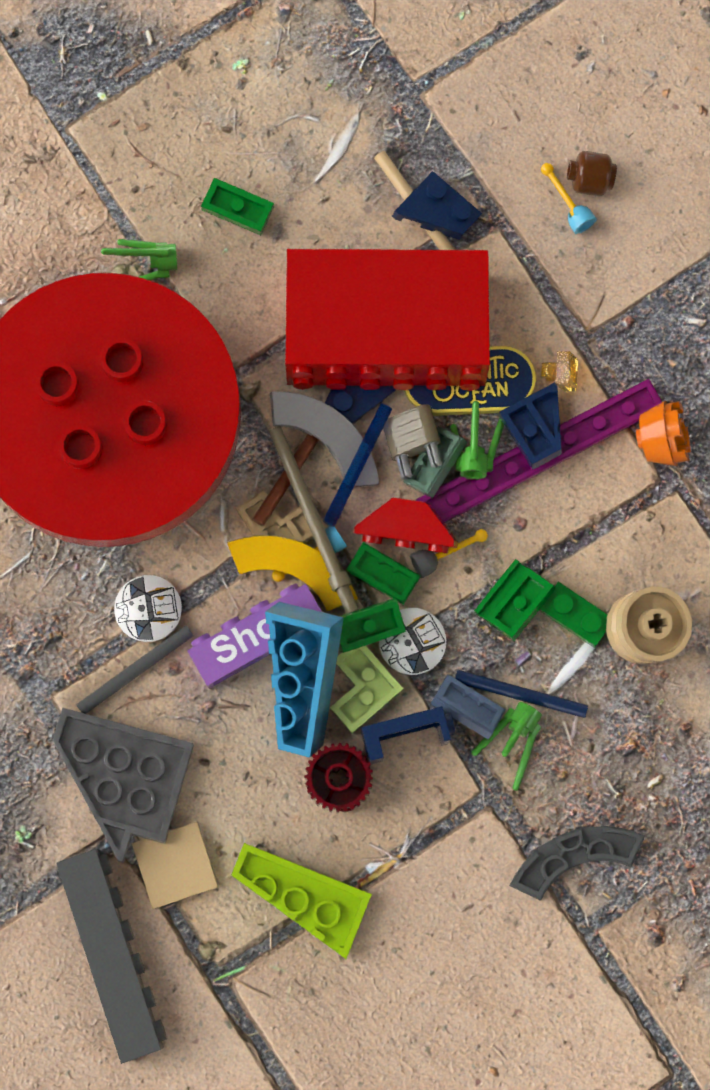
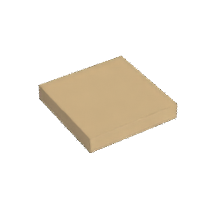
M198 822L170 830L165 844L149 839L132 843L152 909L219 887Z

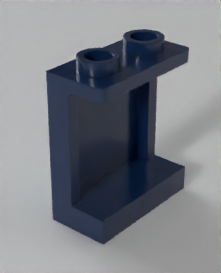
M441 706L362 727L361 735L368 761L371 765L383 762L384 756L380 741L433 727L437 729L441 746L448 745L451 741L450 736L455 733L451 713L444 714L443 707Z

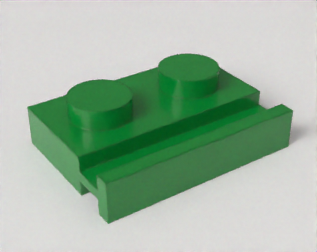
M515 559L474 611L476 615L482 617L491 626L512 641H515L553 594L555 587Z

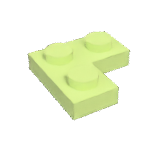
M363 646L337 656L336 665L354 684V687L332 705L330 709L353 734L403 690V687L367 646Z

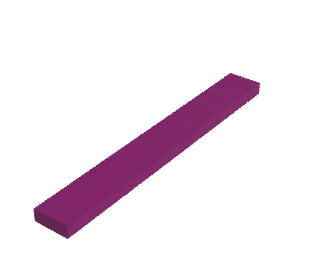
M647 379L560 424L562 454L532 470L519 447H516L494 458L493 471L487 472L485 478L467 479L460 476L439 487L433 498L423 495L417 498L416 501L429 503L441 520L446 523L639 422L640 414L660 404L662 401L650 379Z

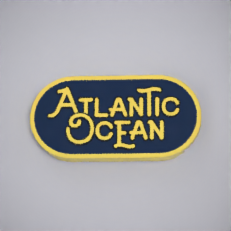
M507 346L490 347V366L486 386H480L477 390L467 391L460 389V386H446V389L429 390L426 388V385H413L412 389L404 390L408 400L415 407L424 404L430 405L433 416L472 414V404L474 401L479 402V414L499 413L533 393L536 374L533 364L521 351Z

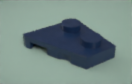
M432 171L394 211L392 217L398 221H402L405 218L421 223L420 228L429 231H440L445 236L460 240L480 218L482 213Z
M555 382L499 412L500 419L532 470L562 454L558 386Z

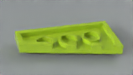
M244 843L231 875L347 959L372 894Z

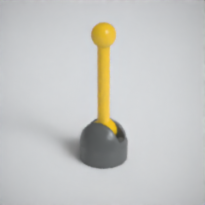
M484 529L477 530L474 536L459 542L457 548H449L448 554H435L428 550H418L410 554L412 565L422 579L436 570L439 559L477 541L485 542L488 538V533Z

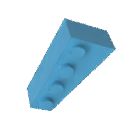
M278 602L265 611L266 624H269L270 631L268 648L269 654H272L273 663L271 680L272 688H275L276 695L274 711L278 749L310 758L324 745L344 617Z

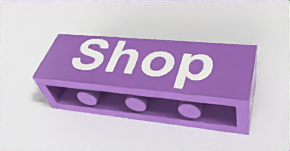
M295 583L279 593L281 598L272 603H269L268 600L262 601L250 609L252 614L240 620L238 616L234 617L220 626L222 628L221 632L210 637L209 633H206L191 642L193 647L187 651L209 689L270 655L268 648L270 631L269 624H266L265 611L278 602H283L322 612L306 584L299 587Z

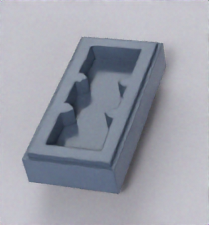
M450 675L446 676L430 703L436 708L442 706L444 713H451L452 718L487 739L493 734L506 710Z

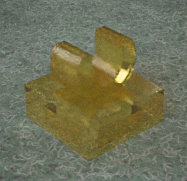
M557 351L556 363H542L541 376L546 377V381H556L555 384L564 392L577 391L578 359L570 351Z

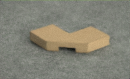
M262 491L236 508V511L253 536H279L305 544L314 539L301 506L283 518L275 508L264 526L255 523L252 518L267 497L265 491ZM319 515V517H320V519H321V521H322V524H323V526H324V529H326V528H327V525L325 524V522L323 521V519H322L321 516Z

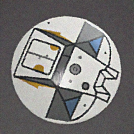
M143 575L130 580L121 588L115 600L114 611L117 623L125 634L138 641L153 642L165 638L177 628L181 617L182 604L177 590L167 580L154 575Z
M419 608L402 609L400 612L406 632L380 640L381 654L390 667L403 675L426 673L433 669L444 655L446 649L444 628L440 621L426 610Z

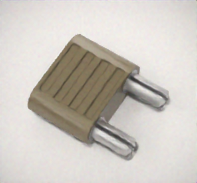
M424 404L414 407L382 422L391 458L393 461H397L402 479L406 480L408 477L411 478L413 476L408 458L427 451L431 467L435 468L442 465L438 449L441 441L430 405Z

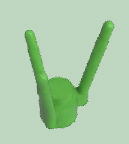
M119 239L117 241L118 245L134 248L101 249L103 255L150 256L151 268H158V271L140 276V278L150 281L157 278L170 277L169 270H177L176 244Z
M474 401L472 404L470 446L466 447L465 452H461L456 460V470L460 471V475L467 479H482L487 476V472L493 471V459L504 428V424L499 418L488 453L485 454V449L478 446V401ZM452 424L450 426L451 432L459 436L456 424Z
M519 702L515 710L512 708L508 709L490 738L484 737L472 750L471 754L477 756L511 722L508 727L513 733L502 751V756L507 757L519 736L526 737L529 733L513 784V790L515 791L519 790L535 738L541 729L538 722L542 714L532 706Z

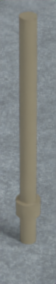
M275 427L269 431L326 565L330 575L328 581L332 591H337L346 614L357 611L359 609L349 587L352 584L346 571L341 569L282 427Z

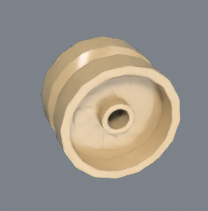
M652 586L625 594L612 605L607 615L606 633L610 645L620 657L631 663L649 664L673 658L686 647L692 633V618L688 606L678 594L667 588Z

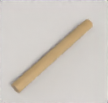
M382 151L374 159L405 201L413 190L387 153ZM426 230L439 250H455L442 232Z

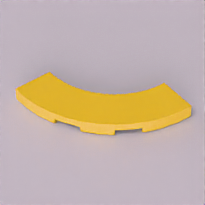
M269 535L249 536L227 542L239 574L254 570L284 572L300 579L312 588L323 602L326 611L342 606L337 591H332L328 581L330 575L320 552L293 539ZM350 585L349 587L353 594V597L355 600H357L358 597L352 585Z

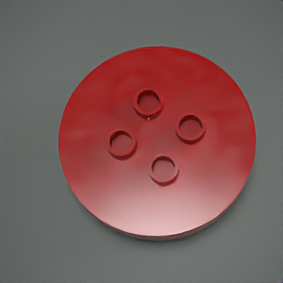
M90 273L58 280L39 288L24 297L0 319V498L17 516L43 533L66 542L84 546L115 547L136 544L170 531L186 521L210 499L226 475L236 451L241 424V400L236 373L226 346L213 325L194 305L176 292L144 278L117 273Z

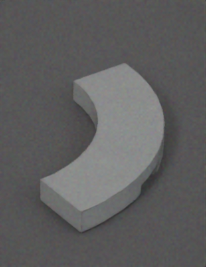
M292 392L270 393L273 427L281 426L297 429L310 436H315L325 444L339 466L344 488L375 486L379 484L376 465L369 447L354 425L341 413L324 402L306 395Z

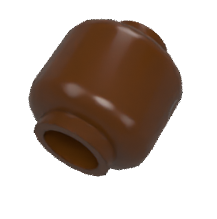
M582 151L578 154L576 161L570 160L567 169V180H572V186L576 193L602 196L607 190H612L614 187L617 165L612 163L611 157L607 154Z

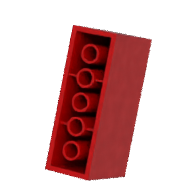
M287 249L285 349L287 385H293L294 388L302 390L311 389L313 385H326L327 388L333 390L345 389L346 386H360L361 389L375 390L380 388V386H393L397 390H409L413 388V385H426V388L429 390L446 389V386H460V389L467 391L477 390L480 386H486L490 366L488 250Z

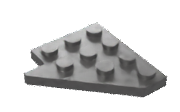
M62 708L52 740L118 861L124 863L132 835L165 844L194 744Z

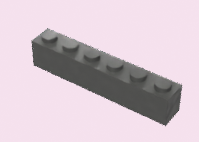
M94 849L57 862L60 877L121 1064L163 1049L162 1041L167 1040L166 1032L161 1019L155 1021L151 1007L156 1006L151 987L144 988L140 974L145 973V968L140 954H133L129 942L134 939L133 931L128 919L122 921L119 908L123 906V901L118 887H111L108 875L112 874L113 871L107 854L101 855L99 849Z

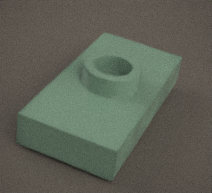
M440 426L437 427V431L441 441L438 449L442 465L435 468L431 467L427 451L422 452L411 468L413 476L403 481L407 486L430 498L434 497L468 443L463 437Z

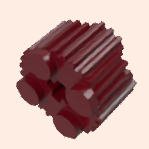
M332 743L329 748L324 746L323 751L317 750L318 754L312 755L313 761H308L310 767L305 768V771L308 773L304 775L305 780H308L305 786L307 787L308 794L311 795L312 801L316 800L317 806L321 804L323 810L329 808L331 813L333 810H336V813L340 811L347 813L348 811H353L356 806L359 807L361 805L360 801L365 802V796H369L370 791L368 789H372L373 786L370 783L373 782V777L371 776L373 770L370 769L371 763H366L367 757L361 756V750L355 751V746L349 748L348 743L345 746H342L341 743L335 746ZM340 769L347 772L345 778L349 779L346 785L340 784L338 787L333 786V779L329 778L331 772L338 773Z

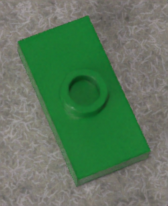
M365 542L361 544L346 569L347 573L390 599H397V602L404 606L421 577Z

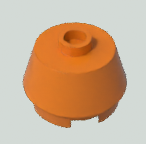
M665 400L640 414V429H636V439L639 449L643 448L648 462L677 466L679 462L690 461L687 454L691 452L688 426L685 427L683 418H679V414L684 412L680 401L668 403Z

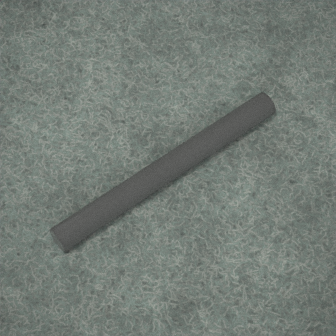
M185 625L77 703V707L81 713L87 714L194 635Z

